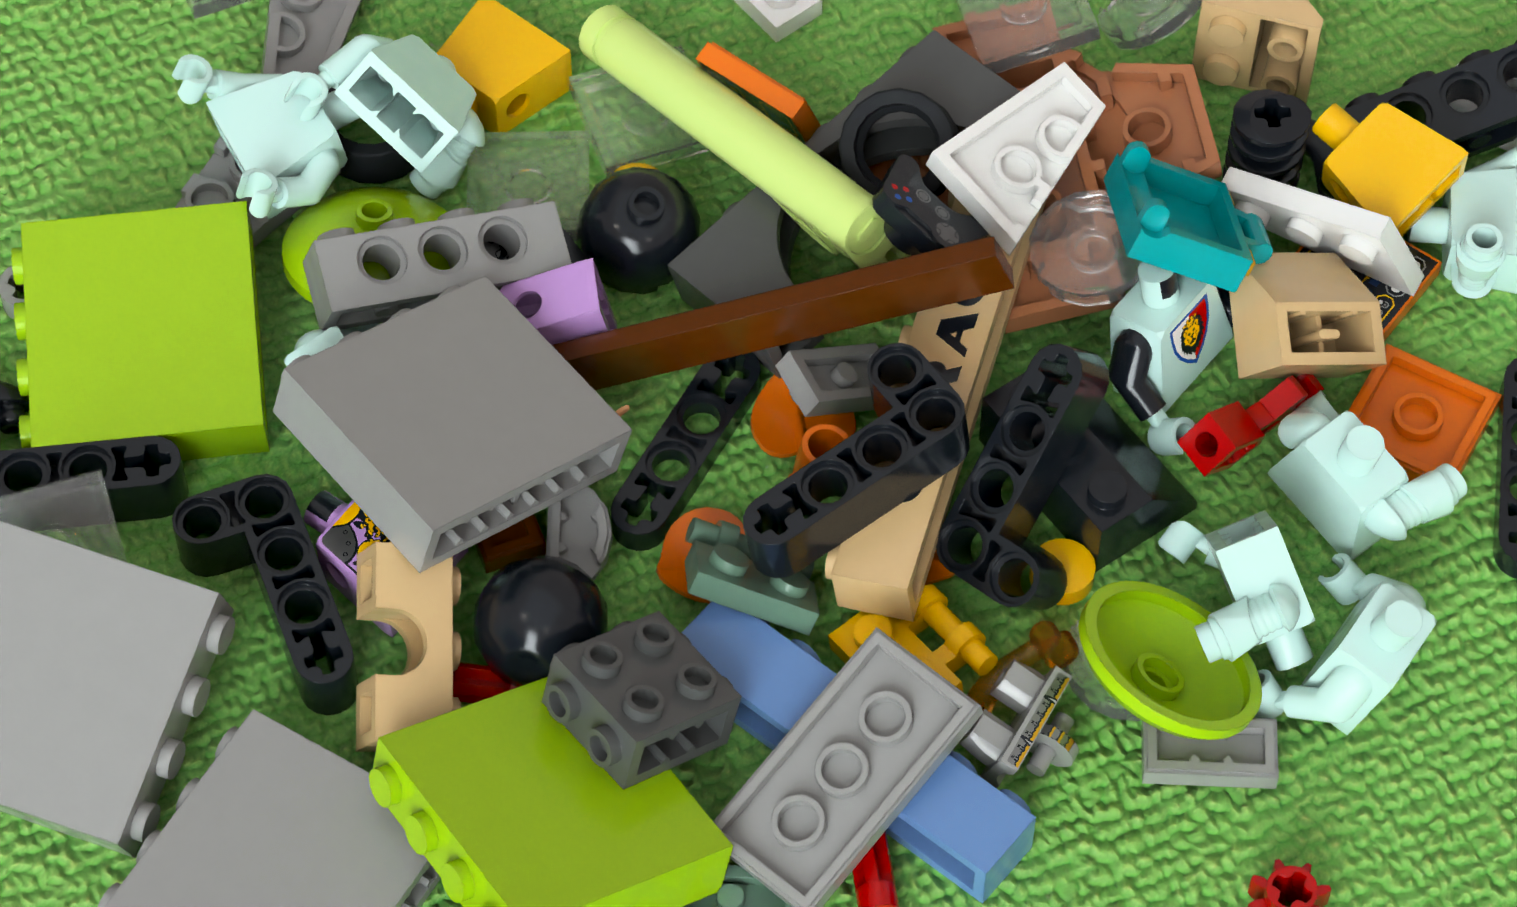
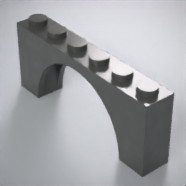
M933 30L916 46L908 48L901 55L899 61L873 84L864 87L857 94L855 100L829 123L821 125L805 145L844 173L838 147L843 124L855 106L875 92L894 88L922 92L948 111L960 133L1018 94L1020 90L940 33ZM907 112L887 114L876 121L867 133L864 145L865 159L869 167L884 161L897 159L901 154L926 156L931 155L932 151L937 149L935 134L928 123L916 114ZM756 186L740 201L730 205L718 221L667 265L681 299L691 308L698 309L794 285L791 282V256L801 227L772 197ZM824 335L753 353L764 367L780 379L781 375L775 365L790 350L812 349L824 339Z

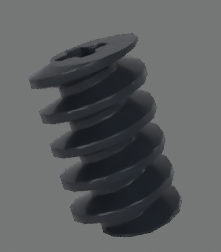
M1270 89L1255 90L1242 96L1233 109L1222 180L1229 167H1233L1297 187L1312 111L1305 102L1293 95Z

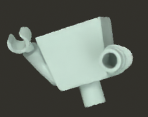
M370 34L358 35L318 66L320 71L318 75L311 72H303L297 75L284 97V103H286L294 95L302 94L307 96L311 102L303 110L299 119L301 121H309L314 119L327 98L328 90L331 87L336 89L334 93L414 167V170L409 175L411 183L421 194L431 199H436L442 192L454 188L474 148L485 145L484 126L477 113L471 109L477 95L474 88L456 72L455 65L450 59L438 55L420 37L413 34L394 41L391 38Z
M1517 146L1490 161L1465 171L1445 193L1442 207H1431L1407 232L1408 242L1442 244V274L1452 281V287L1464 297L1482 298L1488 295L1491 289L1517 294Z
M1321 390L1303 402L1280 422L1278 427L1279 439L1285 447L1294 450L1274 465L1267 474L1337 553L1348 554L1352 560L1382 538L1391 541L1405 540L1407 530L1414 528V526L1450 515L1454 510V506L1468 492L1463 476L1456 468L1447 463H1443L1436 469L1428 471L1408 482L1409 478L1406 471L1385 449V442L1381 433L1374 427L1364 425L1354 413L1348 410L1341 415L1338 414Z
M1265 510L1205 535L1186 521H1176L1170 524L1159 539V546L1183 564H1185L1196 548L1206 555L1204 563L1219 569L1233 602L1209 614L1206 622L1194 626L1209 664L1222 658L1224 660L1228 659L1231 662L1235 661L1250 649L1262 643H1266L1277 671L1297 667L1313 658L1314 655L1302 627L1314 622L1315 618L1280 530Z

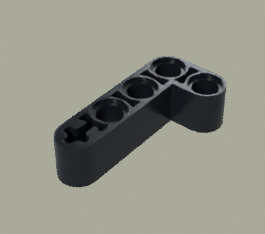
M904 343L888 344L879 348L868 362V379L874 411L878 416L877 419L756 498L747 507L743 515V527L751 559L756 569L765 576L787 578L798 573L958 466L966 458L970 444L964 403L952 386L925 356L913 346ZM897 383H908V385L903 387H890ZM935 426H947V427H948V428L943 429V430H941V431H929V430H928V429H930V428H932V427H935ZM882 461L895 462L887 467L875 466ZM828 497H841L840 500L833 503H821L823 499Z
M1050 344L1037 352L939 531L936 553L940 562L950 572L994 601L1007 607L1046 610L1056 605L1064 596L1067 587V573L1063 564L1053 554L1027 537L1106 394L1109 385V370L1105 361L1097 354L1063 344ZM1067 372L1073 376L1072 380L1066 377ZM1049 402L1056 403L1059 405V407H1052L1048 404ZM1042 419L1045 434L1042 442L1035 448L1032 442V431L1036 423ZM1010 476L1013 482V494L1007 504H1004L1001 498V489L1004 481ZM979 533L982 538V551L980 556L974 561L971 555V543L976 534ZM1027 565H1030L1033 572V583L1025 594L1021 588V575Z
M144 436L0 451V521L30 531L164 518L173 515L176 507L188 498L189 489L179 449L171 440L164 437ZM100 481L96 485L83 486L88 482ZM36 487L31 491L19 493L25 488Z
M255 475L183 500L174 511L172 523L181 562L185 568L194 575L211 577L252 564L300 696L307 708L323 715L339 714L349 709L356 701V685L359 684L353 649L295 497L287 482L275 475ZM265 513H276V515L270 518H257ZM203 533H215L208 538H196ZM286 564L297 565L296 567L290 570H276L280 566ZM302 617H318L310 623H295ZM326 656L327 665L331 673L323 674L322 670L317 667L316 660Z

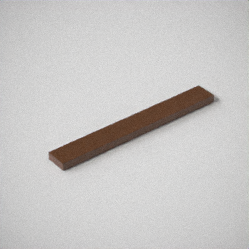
M989 236L553 344L552 346L594 390H599L1014 289L1013 269L995 237Z

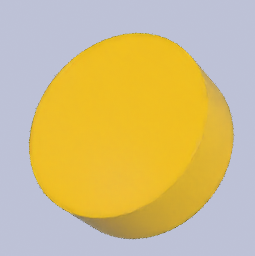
M1066 538L1052 539L1041 544L1040 547L1053 554L1063 564L1067 573V587L1064 596L1056 605H1071L1083 600L1091 591L1094 582L1096 565L1091 552L1081 543ZM1030 567L1029 580L1032 586L1033 572Z

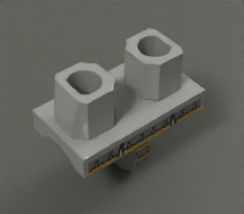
M1015 659L1002 670L991 688L990 695L1015 711L1014 719L1008 725L986 709H983V714L959 742L977 760L986 765L980 775L981 778L995 788L999 787L1006 774L1014 775L1018 771L1029 751L1033 755L1026 768L1036 776H1044L1050 764L1065 768L1073 764L1079 753L1078 745L1068 735L1074 720L1069 715L1058 712L1051 724L1046 723L1073 676L1058 666L1052 668L1047 674L1042 675L1035 669Z

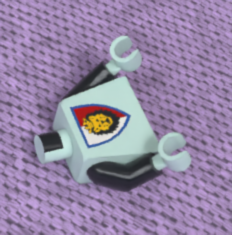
M1141 262L1138 266L1139 281L1113 308L1110 315L1111 360L1108 369L1109 379L1112 382L1113 391L1120 393L1140 422L1147 419L1150 423L1147 433L1150 449L1162 456L1183 455V449L1177 441L1195 423L1188 417L1168 418L1165 412L1232 339L1233 332L1231 327H1233L1229 291Z

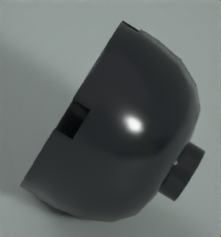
M632 167L613 172L595 185L580 210L576 243L582 250L585 259L593 258L603 283L620 292L648 294L657 291L658 286L666 285L673 281L667 265L699 237L700 216L693 196L677 179L658 169Z

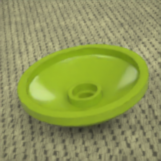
M359 187L336 192L322 198L319 203L303 210L290 223L282 242L284 273L292 287L306 300L313 303L302 262L313 241L317 240L319 235L337 228H352L355 234L375 231L383 223L398 218H413L415 224L438 220L440 215L448 211L428 198L397 188ZM424 252L426 261L432 267L439 270L450 269L447 260L439 253ZM376 262L363 263L365 271L371 277L378 280L390 279L388 271L381 264Z
M1118 581L1099 588L1084 606L1079 619V636L1087 662L1106 691L1137 718L1175 736L1197 740H1218L1232 737L1243 731L1259 711L1262 701V686L1252 658L1246 652L1232 662L1222 658L1209 664L1194 626L1206 622L1211 613L1191 599L1165 587L1147 582Z

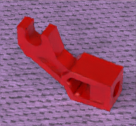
M1303 374L1297 378L1293 375L1289 376L1247 409H1244L1239 401L1208 412L1177 443L1204 477L1229 469L1260 445L1267 432L1280 425V422L1287 415L1291 414L1303 402L1320 390L1323 391L1324 388L1314 375Z

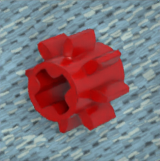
M1276 859L1268 880L1262 876H1252L1247 893L1255 900L1249 903L1248 907H1288L1285 906L1286 901L1292 902L1290 907H1324L1328 904L1332 889L1330 885H1317L1315 878L1310 874L1311 864L1306 863L1302 867L1284 866L1280 859Z

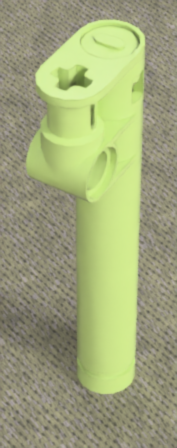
M605 5L594 11L587 18L579 35V48L583 55L599 65L608 74L772 197L807 234L833 255L837 256L841 253L850 258L859 269L911 256L897 249L887 238L884 232L885 221L873 208L872 198L874 195L867 192L854 180L642 23L638 22L630 14L616 5Z

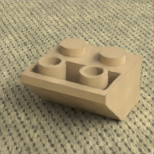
M1202 0L1192 61L1198 79L1206 80L1219 86H1232L1249 91L1263 89L1280 91L1293 95L1306 104L1324 19L1309 0Z
M1273 252L1272 256L1265 263L1255 264L1249 276L1245 275L1235 293L1229 291L1239 379L1287 378L1292 375L1297 378L1303 374H1311L1316 378H1342L1387 364L1380 302L1336 253Z

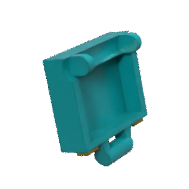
M1142 141L1129 143L1121 156L1117 152L1103 180L1127 257L1235 293L1245 275L1249 276L1255 264L1265 263L1272 256L1273 248L1262 219L1255 214H1246L1234 208L1235 204L1226 183L1151 158L1148 146Z

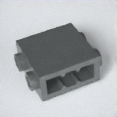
M657 611L632 622H622L611 631L582 643H571L555 653L550 664L542 703L547 707L550 715L557 722L562 723L588 751L594 763L604 768L624 790L727 744L742 696L734 689L731 682L722 676L695 649L690 640L680 633L660 611Z

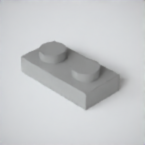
M876 343L790 350L775 365L789 389L791 398L799 406L805 417L874 410L867 365L871 356L879 349Z

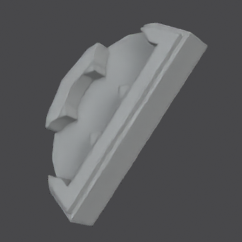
M587 486L548 506L546 555L561 557L578 565L594 581L608 562L613 536L607 507L604 502L602 503L596 492Z

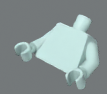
M193 54L184 55L179 59L172 73L174 79L183 80L178 90V95L187 104L197 103L201 100L204 93L211 99L206 102L220 136L242 172L235 195L239 199L252 197L249 207L250 213L256 218L267 216L268 219H271L286 208L311 206L319 203L340 169L345 166L348 160L336 130L361 117L334 93L336 91L334 90L328 93L324 104L314 119L301 121L299 118L311 100L305 95L297 94L284 103V97L293 80L302 72L262 74L212 70L211 65L204 58Z
M1335 554L1332 557V561L1339 567L1340 571L1328 578L1319 575V582L1341 605H1350L1357 600H1360V602L1355 605L1300 686L1291 685L1286 691H1283L1269 670H1258L1262 686V701L1259 711L1254 718L1275 719L1285 712L1289 718L1331 723L1341 732L1348 735L1391 691L1436 625L1437 620L1434 615L1426 610V603L1421 594L1407 583L1376 573L1365 575L1348 554Z

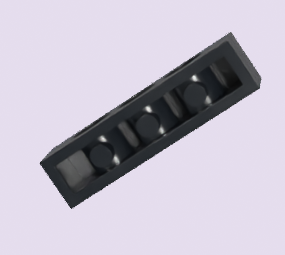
M1517 40L1513 45L1494 52L1489 49L1473 52L1463 58L1458 66L1435 74L1433 71L1418 73L1406 80L1402 87L1385 94L1367 93L1350 101L1344 110L1361 123L1380 103H1389L1461 146L1469 153L1468 158L1512 142L1517 138V90L1508 86L1506 82L1517 78ZM1465 99L1476 104L1478 108L1471 112H1459L1454 110L1449 104L1455 100Z

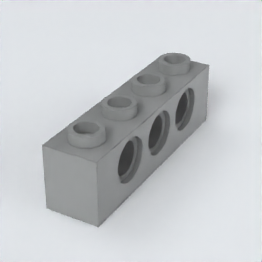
M530 198L511 200L500 205L496 211L475 214L472 208L454 209L440 215L438 220L415 224L413 218H398L383 223L378 227V230L355 234L352 228L329 230L319 235L317 240L313 241L302 262L319 329L327 330L334 326H338L341 330L386 322L401 309L410 308L412 310L436 299L444 290L451 286L458 285L461 287L483 276H486L500 290L503 285L572 264L555 201L534 204ZM484 242H495L501 245L506 250L509 259L500 260L491 256L485 249ZM424 252L439 253L447 260L450 269L439 270L432 267L426 261ZM376 262L381 264L388 271L390 279L378 280L371 277L365 271L363 263Z

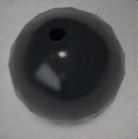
M538 555L509 563L493 574L475 604V644L491 671L504 682L516 687L548 677L553 655L563 647L571 643H582L608 632L607 603L591 576L578 565L561 557Z

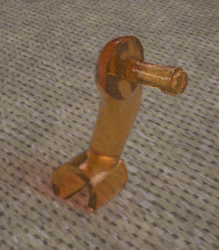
M1040 621L1034 624L1030 631V640L998 659L996 666L988 674L979 677L967 693V696L981 705L982 710L986 709L992 713L998 700L990 695V691L1002 670L1014 659L1029 667L1041 659L1049 668H1054L1055 666L1064 668L1070 665L1079 655L1078 644L1071 633L1065 630L1059 631L1051 621Z

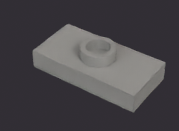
M1253 718L1249 725L1240 733L1218 740L1183 738L1159 730L1144 721L1141 723L1142 784L1276 789L1279 779L1277 719Z

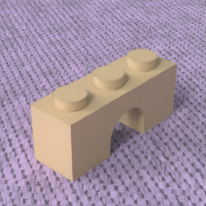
M375 542L357 554L356 620L380 621L395 628L406 644L407 662L401 675L374 674L356 685V751L376 752L378 737L461 708L459 698L453 697V671H456L459 667L462 652L460 634L453 631V606L457 605L461 594V573L458 567L453 566V556L419 573L391 542Z

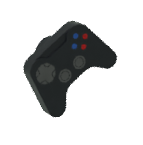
M906 154L899 155L890 166L872 198L875 212L885 221L884 232L889 241L897 249L911 256L985 238L988 234L973 216L953 211L924 185L918 163Z

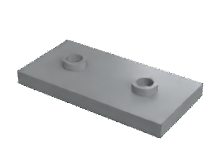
M876 627L713 821L733 845L730 859L789 906L823 907L983 714L981 705Z

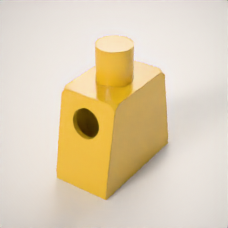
M477 0L437 52L438 55L450 59L455 65L456 72L474 88L477 95L471 109L477 113L484 128L494 135L506 134L573 87L571 50L496 0Z
M1384 102L1380 103L1361 123L1337 103H1334L1323 112L1312 127V132L1334 150L1323 163L1321 178L1323 184L1333 197L1338 201L1391 217L1402 237L1464 174L1469 154L1458 144L1389 103Z

